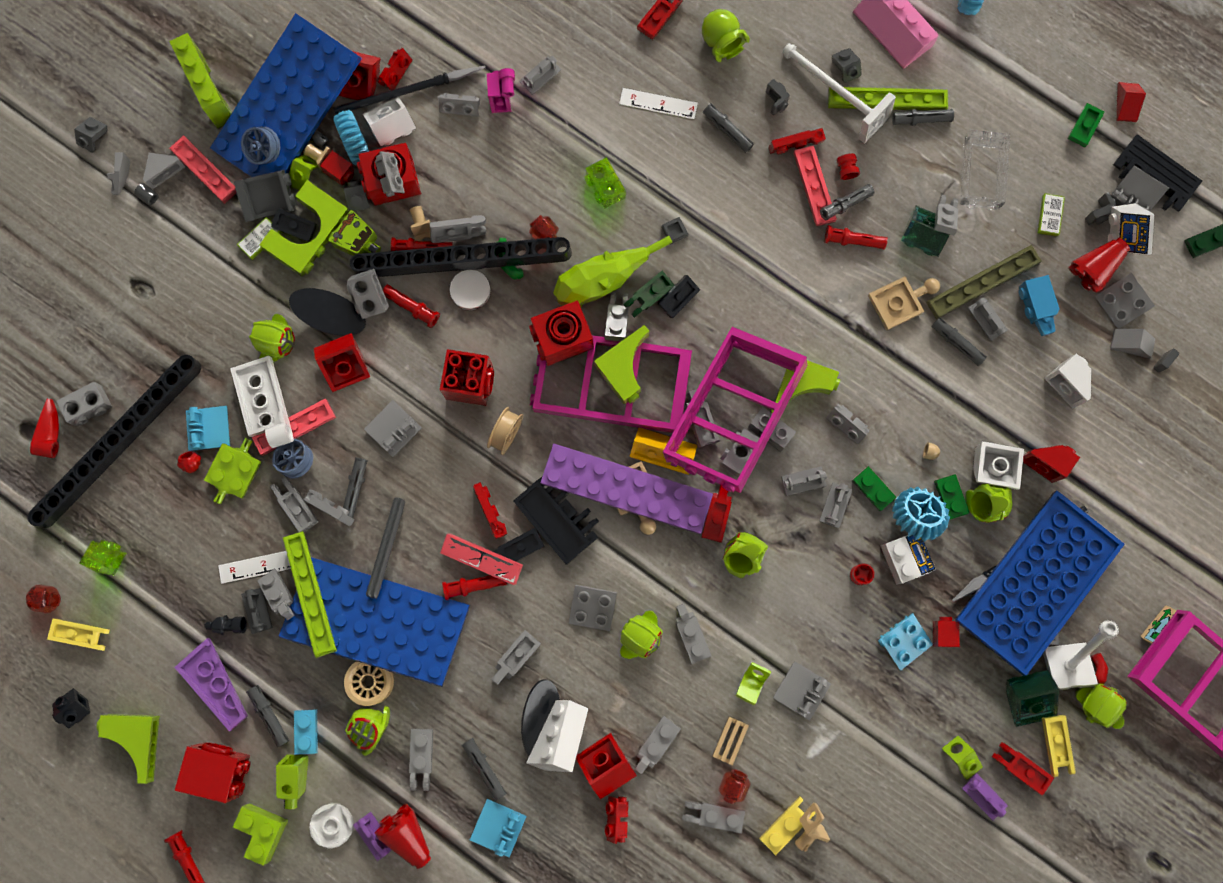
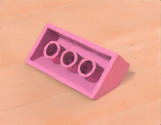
M862 0L853 10L858 19L903 69L933 47L939 36L908 0Z

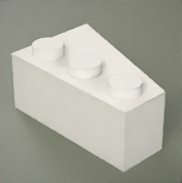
M556 700L526 763L545 771L572 772L588 708L570 700Z

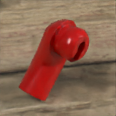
M1097 653L1091 656L1097 669L1095 675L1098 684H1105L1109 669L1102 654Z

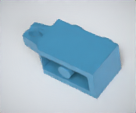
M1049 275L1024 281L1019 286L1018 293L1025 305L1026 318L1030 320L1031 324H1036L1041 336L1054 333L1056 330L1053 317L1057 315L1060 309Z

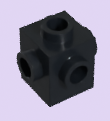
M74 688L65 695L58 697L52 704L53 719L58 724H63L67 728L79 723L90 713L88 699Z

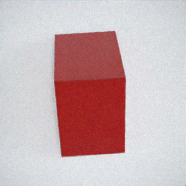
M1125 82L1117 84L1116 121H1138L1146 96L1145 91L1139 84Z

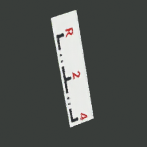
M623 88L619 104L694 119L698 103Z
M286 551L218 565L221 584L265 575L274 568L278 572L291 569Z

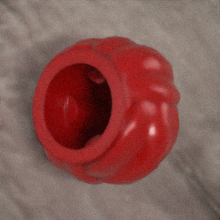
M194 451L185 452L178 457L177 466L182 471L192 473L201 465V456Z

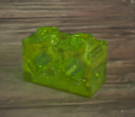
M607 157L586 167V176L584 178L587 185L593 187L595 191L594 197L598 204L602 203L603 207L607 208L626 198V190ZM597 173L604 174V177L596 178L594 175ZM609 189L612 190L614 193L612 195H606L604 194V191Z
M103 539L100 542L92 540L79 564L97 573L115 575L127 553L120 550L122 546L115 542H108Z

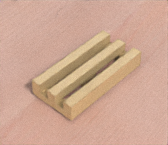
M729 716L712 757L733 766L749 725ZM731 723H735L730 738L725 747V750L721 756L719 755V752L724 742V739L727 735ZM739 726H741L742 730L737 739L730 759H728L726 757L736 736Z

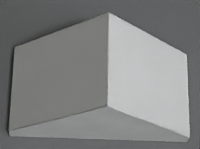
M149 153L143 180L153 190L185 168V165L177 156Z
M1114 329L1110 349L1151 359L1155 338L1145 329Z

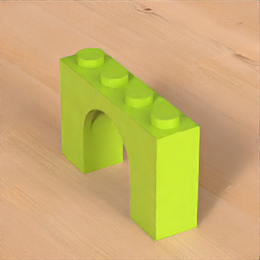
M188 33L169 41L202 109L217 129L223 127L232 112L209 75L211 70L203 54Z
M308 180L295 197L299 203L320 218L321 229L317 237L309 243L296 244L270 229L259 244L262 250L301 277L305 273H310L314 267V260L324 254L326 250L325 245L328 243L329 238L349 213L347 207Z

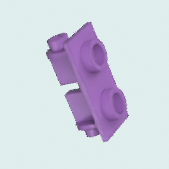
M977 773L962 787L965 793L992 821L997 816L1001 818L1006 814L1004 809L1008 805Z
M372 812L353 824L377 861L392 851L377 839L375 831L381 825Z

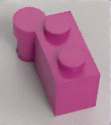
M504 68L500 71L487 73L488 99L492 113L511 112L510 97L515 95L513 81H515V71L513 69Z

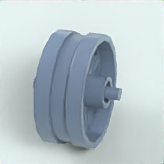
M252 127L244 132L241 147L244 156L249 162L265 164L277 159L280 153V141L277 134L271 128Z
M294 439L291 443L276 447L272 462L278 472L282 473L285 477L293 479L299 478L309 471L314 457L307 445L298 439Z

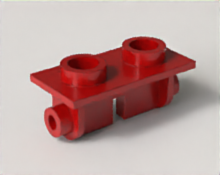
M404 48L393 52L392 57L387 63L390 67H385L378 76V83L381 86L386 85L390 90H394L408 69L412 58Z
M608 796V802L606 803L607 824L605 826V836L607 841L617 844V842L623 843L625 838H627L628 822L620 821L621 817H628L629 802L626 801L627 797L615 798Z

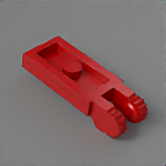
M657 0L640 21L637 30L653 40L683 0H674L672 4L668 2L669 0Z
M1001 742L999 747L1013 757L1007 762L1002 756L994 753L992 758L1020 781L1043 796L1055 778L1022 753Z

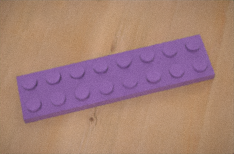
M554 443L541 480L542 485L697 534L702 532L713 496L712 493Z

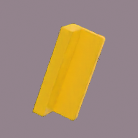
M638 428L630 453L631 458L689 475L684 470L685 468L679 465L674 467L670 465L671 462L668 463L665 460L663 450L671 437ZM682 441L676 453L694 460L697 445Z

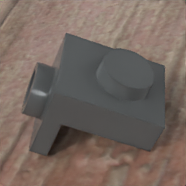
M850 48L832 55V62L841 71L844 83L862 75L861 60Z
M772 79L767 85L766 93L776 102L771 109V114L775 115L778 111L781 113L788 107L790 95L782 83Z
M89 117L74 129L76 144L91 152L95 151V141L107 132V125Z
M359 180L347 182L348 185H345L344 193L349 212L350 210L369 209L367 194L364 193L362 183Z
M1109 192L1105 193L1098 200L1101 208L1092 211L1085 218L1088 225L1095 222L1098 225L1109 219L1111 207L1117 206L1115 199L1111 197Z

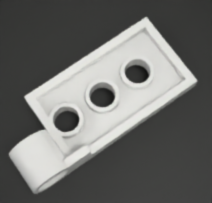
M266 356L230 368L248 436L253 437L265 433L271 448L293 442L294 437L272 357ZM260 377L261 383L259 386L253 387L252 380ZM261 396H265V404L262 406H258V398ZM270 415L271 422L264 426L262 424L263 417Z

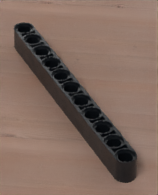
M555 237L356 254L350 259V267L356 274L375 269L377 277L565 262L571 258L572 250L566 238ZM561 247L567 248L564 252L557 251ZM540 249H546L542 254L537 253ZM519 251H526L524 255H517ZM500 252L506 253L503 257H497ZM486 254L482 259H477L478 255ZM465 255L463 260H457L459 256ZM440 257H445L442 262H437ZM420 259H425L423 263L417 264ZM405 260L404 264L397 265L400 261ZM385 262L382 267H378L379 263ZM365 264L363 268L358 269L359 265Z
M190 355L180 356L30 510L27 517L28 522L33 526L41 528L51 527L191 383L201 371L200 362ZM192 362V367L186 370L187 363ZM174 377H178L177 382L174 385H172V379ZM163 391L162 398L157 400L158 393ZM145 407H148V412L145 415H143V409ZM133 422V428L128 430L129 423ZM119 437V442L113 445L114 439ZM104 452L103 459L99 461L100 453ZM89 467V473L84 476V470ZM74 483L73 490L69 491L70 484ZM59 498V504L55 507L54 501ZM41 514H44V519L40 522L39 517Z

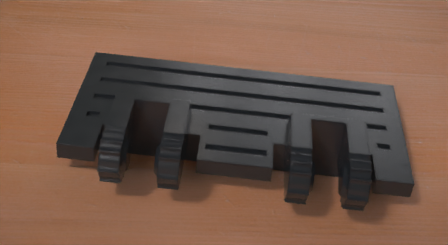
M1138 134L1132 138L1113 164L1119 170L1123 165L1126 166L1118 176L1121 180L1125 178L1133 166H1136L1169 187L1165 192V195L1169 198L1162 206L1164 211L1175 202L1172 208L1179 212L1202 183L1200 178Z
M541 477L513 502L562 561L568 565L599 538L594 531L585 536L587 532L599 523V520L595 518L586 527L581 529L577 524L591 512L589 508L572 520L571 518L578 512L570 502L565 499L562 503L558 504L569 493L562 491L557 497H554L551 492L555 488L549 486L545 488L546 485L541 484Z

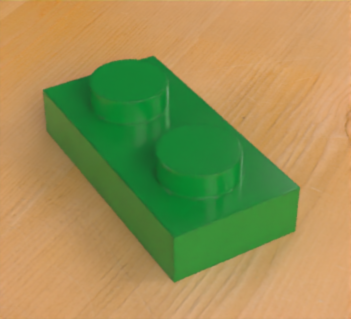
M1086 103L1067 139L1085 148L1105 111Z
M869 466L852 480L879 511H882L897 498Z
M956 474L934 481L938 494L941 496V502H945V508L949 509V520L970 513Z

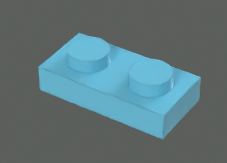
M317 709L294 711V755L318 753Z

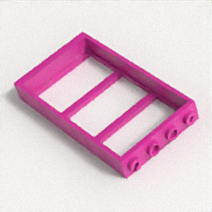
M731 327L663 450L666 462H671L670 465L674 467L679 465L685 468L684 470L689 474H699L709 483H719L729 492L736 491L741 493L808 366L807 357ZM734 347L794 372L778 403L717 378ZM713 385L774 410L758 442H754L697 417ZM692 423L753 450L738 480L676 453Z
M592 335L594 349L589 350L587 353L579 409L540 403L547 363L546 361H541L538 354L536 366H539V372L534 374L533 386H536L535 394H531L530 406H533L534 412L669 433L674 432L683 416L692 350L641 343L633 359V372L637 381L641 351L680 357L670 423L631 417L633 403L630 404L629 402L626 403L624 416L586 410L596 345L614 347L621 341L605 340V337Z
M1177 610L1127 677L1223 758V728L1215 737L1188 714V711L1223 666V640L1190 611ZM1193 628L1218 649L1220 653L1181 706H1179L1151 681L1190 629Z

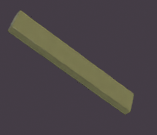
M1030 245L935 296L926 303L937 320L939 317L952 312L1037 266L1042 261L1033 246Z

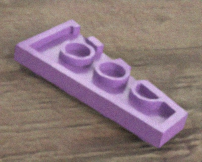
M210 638L203 641L174 667L228 731H232L248 717Z

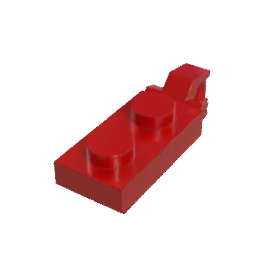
M823 128L813 131L807 130L772 140L768 148L770 154L777 153L779 155L793 147L796 149L804 148L807 146V143L820 144L825 141L826 137Z
M481 482L474 484L473 490L495 539L507 535L505 524L499 522L496 518L499 516L496 506L490 505L488 498L491 495L487 486L482 487Z
M721 484L718 494L713 493L701 538L719 543L723 541L732 504V497L727 496L728 491Z

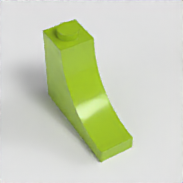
M645 325L594 361V366L623 404L627 402L631 404L640 397L641 388L634 376L633 359L638 347L649 337L650 331Z
M807 360L808 366L790 400L799 395L813 392L830 395L839 386L840 379L837 378L839 372ZM786 369L774 402L778 403L794 374L793 371Z
M100 715V719L97 722L98 737L115 741L127 750L136 766L137 783L147 784L154 782L160 716Z

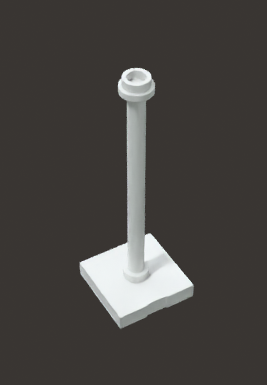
M789 43L783 49L782 53L786 59L790 57L866 115L862 121L859 140L864 144L891 117L896 97L890 92L875 108L871 109L799 54L794 44L791 45Z
M1103 622L1099 627V633L1088 643L1047 647L1043 655L1053 691L1077 687H1092L1098 684L1090 654L1103 641L1112 639L1118 634V627L1114 622Z

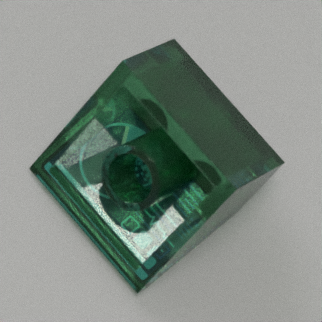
M915 205L901 241L909 247L923 250L927 255L939 257L950 234L934 230L935 213Z
M1048 670L1007 679L1006 695L1016 727L1041 722L1042 718L1058 715L1059 687Z

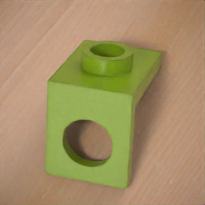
M305 154L293 159L289 172L292 187L300 190L305 182L309 181L311 171L318 168L315 160ZM304 160L310 161V162H312L313 164L306 163V162H304Z
M752 662L745 671L735 696L755 705L763 684L770 676L771 671ZM753 670H759L763 675H758Z
M957 736L942 748L957 764L966 780L983 768L975 751L960 736ZM962 745L963 749L960 753L955 754L951 752L952 747Z

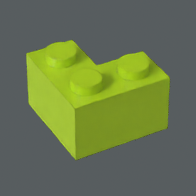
M250 803L242 806L233 828L252 836L244 858L263 866L269 863L288 820Z

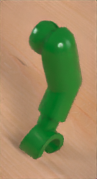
M499 238L497 242H507L506 238ZM500 252L498 255L503 257L506 253ZM516 266L501 267L513 280L521 279L524 276L522 268H517Z

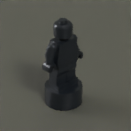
M224 615L223 617H217L213 622H206L204 627L206 630H212L213 633L224 635L223 632L232 631L235 634L245 633L247 620L244 616L228 619V616Z

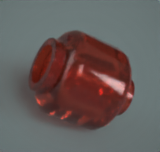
M540 215L529 225L531 227L529 233L534 239L555 238L559 231L558 226L549 216L543 217Z
M35 585L26 595L27 607L34 612L51 613L61 602L59 591L53 586Z
M732 769L724 774L719 792L726 802L735 804L745 800L750 787L747 774L737 769Z

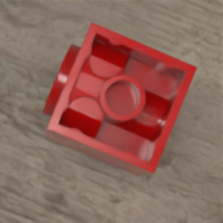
M406 142L358 154L360 161L357 162L359 173L363 177V181H361L364 193L367 194L368 200L372 199L375 206L421 195L413 158ZM381 151L394 153L398 163L399 174L403 180L405 193L394 192L395 195L387 197L383 193L380 179L385 178L386 175L379 176L375 164L376 156L380 155Z
M578 300L530 318L532 325H529L534 343H539L536 345L541 361H546L547 366L594 349L593 337Z
M447 349L440 392L446 400L486 406L494 382V368L489 356Z
M205 742L187 746L174 791L223 803L235 800L244 791L245 783H243V779L251 766V761H249L250 755L235 752L231 747L216 743Z

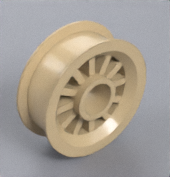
M506 407L498 418L487 443V448L492 446L500 450L501 455H504L509 449L523 420V414L517 415L509 411V407Z
M357 661L349 667L344 678V688L348 697L356 704L362 706H372L383 702L391 694L394 686L393 672L376 667L372 673L371 665ZM367 676H371L374 679V684L371 688L365 685L364 681ZM384 677V681H379V678Z

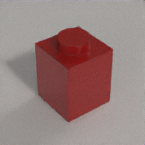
M333 150L320 165L323 173L342 186L354 176L352 164Z
M939 617V621H933V647H960L959 622L952 621V617Z

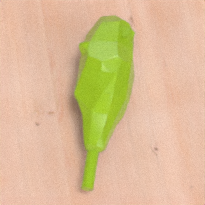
M667 236L646 248L640 247L612 253L606 251L602 255L594 256L583 263L576 264L558 277L553 294L557 302L562 306L578 300L580 307H582L583 304L600 299L621 288L626 280L648 260L650 254L671 244L672 240L670 236Z

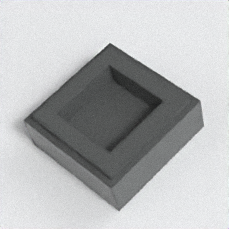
M680 217L661 226L666 237L670 236L671 244L688 236V232Z
M1174 348L1166 352L1153 369L1157 372L1168 369L1179 356V352Z

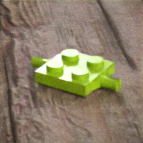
M245 437L240 448H233L222 443L204 481L214 485L219 490L213 500L214 502L222 504L226 493L244 498L262 462L248 453L253 442L252 440Z

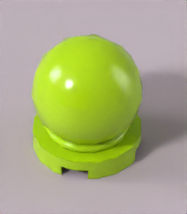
M717 9L711 11L703 20L701 28L703 40L708 46L713 48L712 55L718 62H721L722 58L725 57L729 60L737 56L744 50L743 45L745 42H750L747 32L740 29L738 18L728 10Z

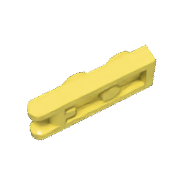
M53 618L47 640L105 651L106 646L98 645L100 633L109 634L110 629Z
M1058 715L1042 718L1052 776L1057 777L1059 775L1058 767L1067 766L1070 775L1075 774L1066 716Z
M798 797L759 838L775 855L803 827L799 819L804 812L798 807L803 801L801 797ZM815 812L811 813L809 820L815 815Z

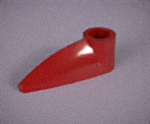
M46 399L30 445L31 455L55 458L59 450V442L57 441L59 420L57 409L52 399Z

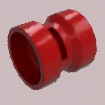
M844 154L836 159L837 165L841 169L839 172L841 180H850L860 175L859 167L856 166V154Z
M868 564L856 565L850 571V579L856 585L869 584L874 579V570Z

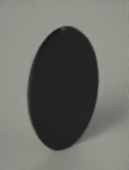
M304 288L293 292L289 297V306L292 312L302 322L316 330L331 335L345 336L350 333L356 335L365 328L366 320L365 318L362 319L361 314L357 313L355 305L336 293L316 288Z
M547 679L540 680L533 686L523 709L521 735L523 746L528 756H530L555 701L560 700L557 688Z

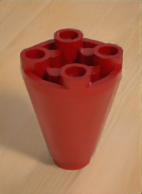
M1117 238L1073 260L1068 269L1073 275H1078L1083 280L1080 283L1087 291L1092 289L1095 293L1100 292L1123 262L1130 247L1123 239Z
M408 804L401 806L392 817L387 815L379 822L381 827L375 831L377 839L411 866L420 869L431 860L430 851L416 814Z

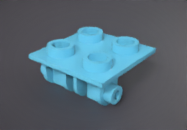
M227 406L203 409L190 407L189 410H186L188 451L219 448L222 443L230 446Z
M913 613L905 616L898 624L896 623L894 628H889L890 631L881 635L878 640L879 644L886 648L900 671L933 645Z
M487 799L470 841L495 851V854L498 856L510 857L527 816Z

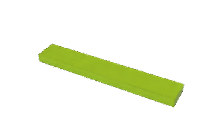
M829 87L828 108L857 109ZM844 87L871 109L875 108L889 92L896 97L892 110L916 109L930 111L948 109V90Z
M302 531L283 537L314 656L317 658L336 652V645L305 533Z

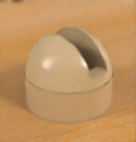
M927 442L924 447L923 458L934 460L940 455V449L937 445Z

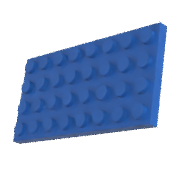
M295 13L210 149L251 177L285 170L286 174L289 173L293 159L300 156L362 58ZM252 127L271 128L277 134L280 141V153L277 159L265 164L249 162L244 156L241 147L244 132Z
M1056 490L955 621L959 622L961 626L1020 674L1026 676L1125 544Z
M311 557L337 649L336 652L331 654L443 687L470 605L452 599L445 600V597L385 579L382 581L378 598L367 597L366 592L371 575ZM296 590L293 598L294 601L290 605L294 616L288 621L285 618L279 637L312 648Z

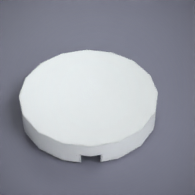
M461 271L451 281V298L462 309L475 310L485 305L490 297L489 281L479 271Z
M330 803L323 805L314 812L309 825L311 837L320 846L330 849L339 847L353 833V817L349 810L341 804Z

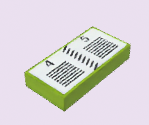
M1046 193L1042 196L1037 233L1055 237L1060 235L1065 197Z
M267 218L261 221L237 244L251 260L263 251L259 244L270 229L281 234L279 230L271 227L272 222Z

